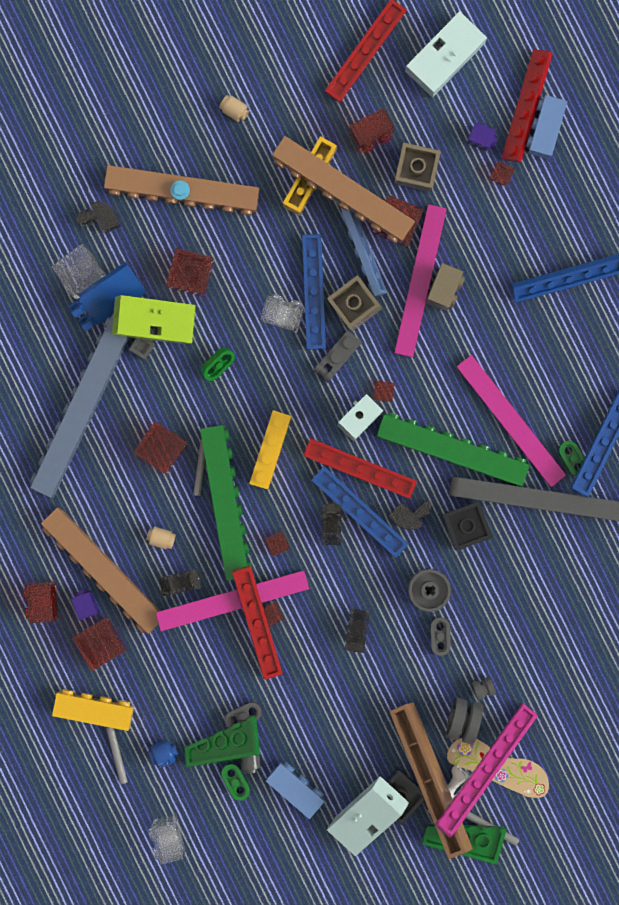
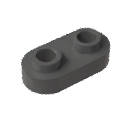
M437 617L430 624L431 649L436 655L444 656L448 654L451 648L450 624L445 618ZM438 623L443 624L442 630H437L436 625ZM439 642L444 644L443 649L437 648Z
M256 702L244 704L227 713L225 724L230 728L237 723L246 721L252 716H255L257 721L261 717L262 709ZM250 708L256 710L254 715L249 714ZM233 716L238 717L237 723L231 721Z

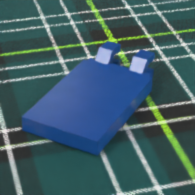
M124 262L79 293L80 299L76 300L68 308L75 318L86 310L87 314L78 321L82 328L87 331L94 324L97 325L99 323L100 325L114 314L115 297L123 295L139 298L146 293V290L128 264Z

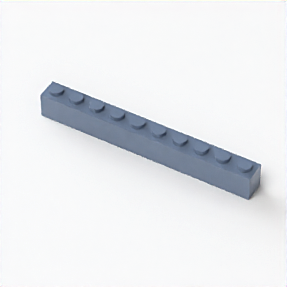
M112 314L111 318L108 317L104 324L106 329L103 335L100 334L95 344L98 346L95 352L92 351L88 357L87 362H89L87 369L82 370L79 377L81 382L78 387H74L71 393L73 399L70 404H66L63 410L64 418L62 421H58L54 431H56L54 439L50 438L46 446L48 449L46 456L42 455L38 463L40 468L31 477L30 483L32 485L30 488L50 498H54L129 340V337L112 335L114 314Z

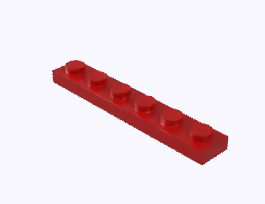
M394 0L388 2L325 89L327 95L341 103L404 16L407 9Z
M537 49L532 51L501 157L503 160L519 163L522 161L553 53L551 51Z
M311 438L303 455L409 499L417 483L416 480Z
M248 565L233 570L231 572L262 676L266 680L281 675L283 673L252 568Z

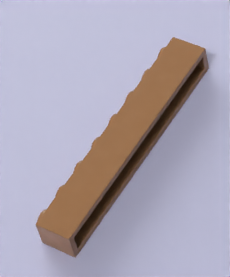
M284 136L272 154L273 163L282 169L286 167L290 170V174L297 179L303 178L307 181L306 185L314 190L318 188L323 192L322 195L331 201L332 199L339 202L338 206L345 211L350 209L355 213L354 216L362 222L368 221L371 223V227L379 233L382 230L388 234L387 238L394 243H397V241L402 243L415 223L413 219L286 136Z
M107 165L104 189L108 191V194L120 196V193L134 199H138L139 196L146 197V200L155 202L158 199H163L168 204L183 202L188 207H195V204L203 205V208L208 210H214V207H217L229 213H233V210L241 211L243 215L257 213L260 193L259 187ZM179 180L185 181L190 188L188 197L183 200L175 199L170 191L172 184Z
M57 507L41 523L44 526L42 530L49 537L53 536L57 540L55 543L61 550L64 551L66 549L71 554L69 558L76 565L79 563L84 568L82 571L87 577H93L97 581L96 586L102 592L106 590L111 595L109 599L116 606L119 604L124 609L122 612L128 619L133 618L137 622L136 627L142 633L147 632L149 634L159 625L156 612L160 610L60 507Z
M413 702L389 712L435 824L453 798ZM461 823L450 838L436 827L448 859L473 849L463 823Z

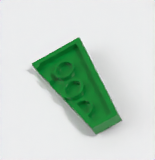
M252 716L246 721L237 723L224 731L215 733V735L209 738H204L185 747L186 767L260 756L256 717Z
M427 824L422 845L445 851L435 824ZM463 825L473 849L461 855L497 865L507 826Z

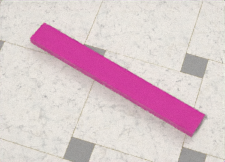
M428 204L394 354L413 358L446 208Z
M471 355L460 363L456 368L547 484L552 487L564 478L566 474L475 358Z
M304 571L256 584L261 602L309 589ZM237 590L156 612L160 631L238 610L242 608Z
M524 703L516 710L435 823V826L449 838L454 835L538 715Z

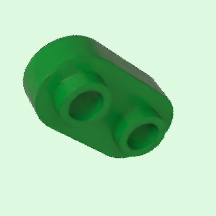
M227 347L220 348L203 364L201 375L208 381L216 380L234 362V353Z
M565 441L559 446L558 452L570 474L576 477L578 471L574 469L575 464L581 466L584 456L576 443ZM566 447L571 449L570 454L565 453Z
M226 764L221 772L223 781L235 800H245L249 796L250 787L243 773L236 764ZM234 770L235 775L229 776L228 771ZM243 787L244 792L238 793L237 788Z

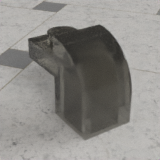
M91 202L92 211L89 209L81 211L79 216L75 217L80 227L98 221L104 234L121 227L114 210L104 202Z
M426 500L412 513L401 502L388 516L397 526L406 530H415L423 526L419 518L422 517L424 519L429 515L432 505Z
M333 503L322 504V545H341L342 505Z
M197 569L159 578L163 596L201 588Z
M351 608L344 650L364 653L370 611Z

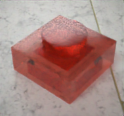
M498 161L489 179L506 187L515 168Z
M375 381L373 400L392 402L394 383Z
M283 531L265 538L272 556L290 549Z
M275 602L263 608L269 627L284 619Z

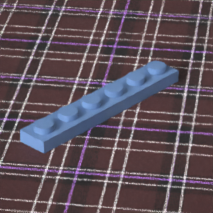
M341 208V217L347 223L348 235L355 244V254L361 260V269L368 278L370 292L374 296L386 294L385 285L360 220L354 216L355 213L350 209L345 211Z

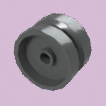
M429 568L419 570L413 574L408 582L407 591L409 599L422 611H438L450 599V582L445 575L437 570ZM427 586L432 587L431 593H426L425 588Z
M456 697L448 717L446 738L457 740L462 732L463 743L473 745L481 724L483 703L473 701L467 710V700Z

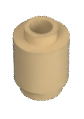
M226 95L219 106L224 114L237 122L243 121L249 113L247 110L248 106L233 96Z
M154 526L153 530L149 529L146 540H149V545L167 550V548L172 549L176 534Z

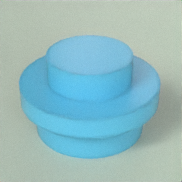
M179 180L172 184L170 191L175 199L183 200L188 197L190 188L185 181Z

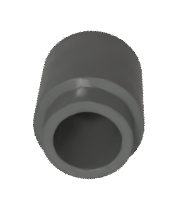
M260 756L242 758V770H246V773H256L257 769L261 768Z

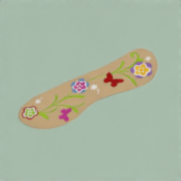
M459 738L450 746L447 759L452 765L456 764L461 768L473 771L490 747L477 738L473 745L463 743L462 738ZM507 758L492 780L527 797L541 798L549 790V781L545 771L538 764L527 759Z

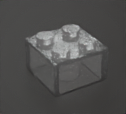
M83 244L51 266L70 295L77 300L80 299L79 293L107 275L90 249Z
M272 294V297L267 296L261 314V322L298 333L305 307L302 306L301 302L295 300L287 302L284 301L282 296Z
M177 814L154 819L151 829H149L151 841H155V848H153L155 859H159L160 865L183 859L186 851Z

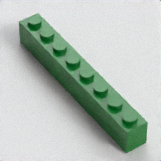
M390 412L388 415H383L376 437L523 487L530 466L526 464L525 459L515 457V459L507 457L508 453L497 450V453L489 451L490 447L479 444L478 447L471 445V440L461 438V440L454 439L453 434L445 431L442 434L435 432L436 428L425 425L422 428L417 426L418 422L407 419L406 422L399 420L398 415Z
M223 425L202 428L200 431L226 581L234 580L231 571L248 565L252 568L251 561H247L246 558L249 548L248 543L243 540V535L246 534L245 525L240 523L239 516L243 515L241 504L237 505L236 497H239L238 485L234 486L233 478H236L235 467L230 465V459H233L231 447H227L226 440H230L228 429H224Z

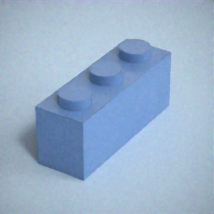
M545 95L543 100H539L536 110L539 111L538 118L533 120L531 129L534 132L532 137H528L526 147L529 150L527 154L550 160L568 101Z
M280 761L267 776L266 782L310 819L325 802L323 792L317 787L313 789L309 786V780L303 775L298 776L294 773V767L288 762L284 764Z

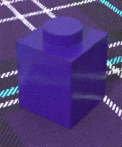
M475 122L467 144L488 152L490 147L494 148L498 137L495 134L497 130Z
M86 590L74 593L75 598H72L71 601L79 620L99 613L91 591L86 593Z

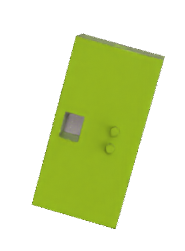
M123 295L115 297L112 335L185 345L191 344L196 305Z

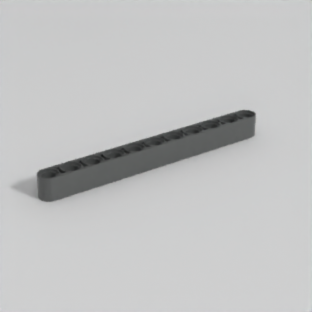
M459 477L451 478L449 496L619 521L618 501L592 497L586 498L572 494Z

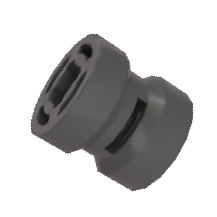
M490 676L485 677L481 682H472V687L478 701L484 699L485 695L493 696L496 694Z

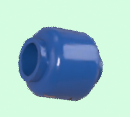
M168 740L151 745V750L148 751L153 766L156 765L158 768L175 763V756L178 755L175 744L171 745Z

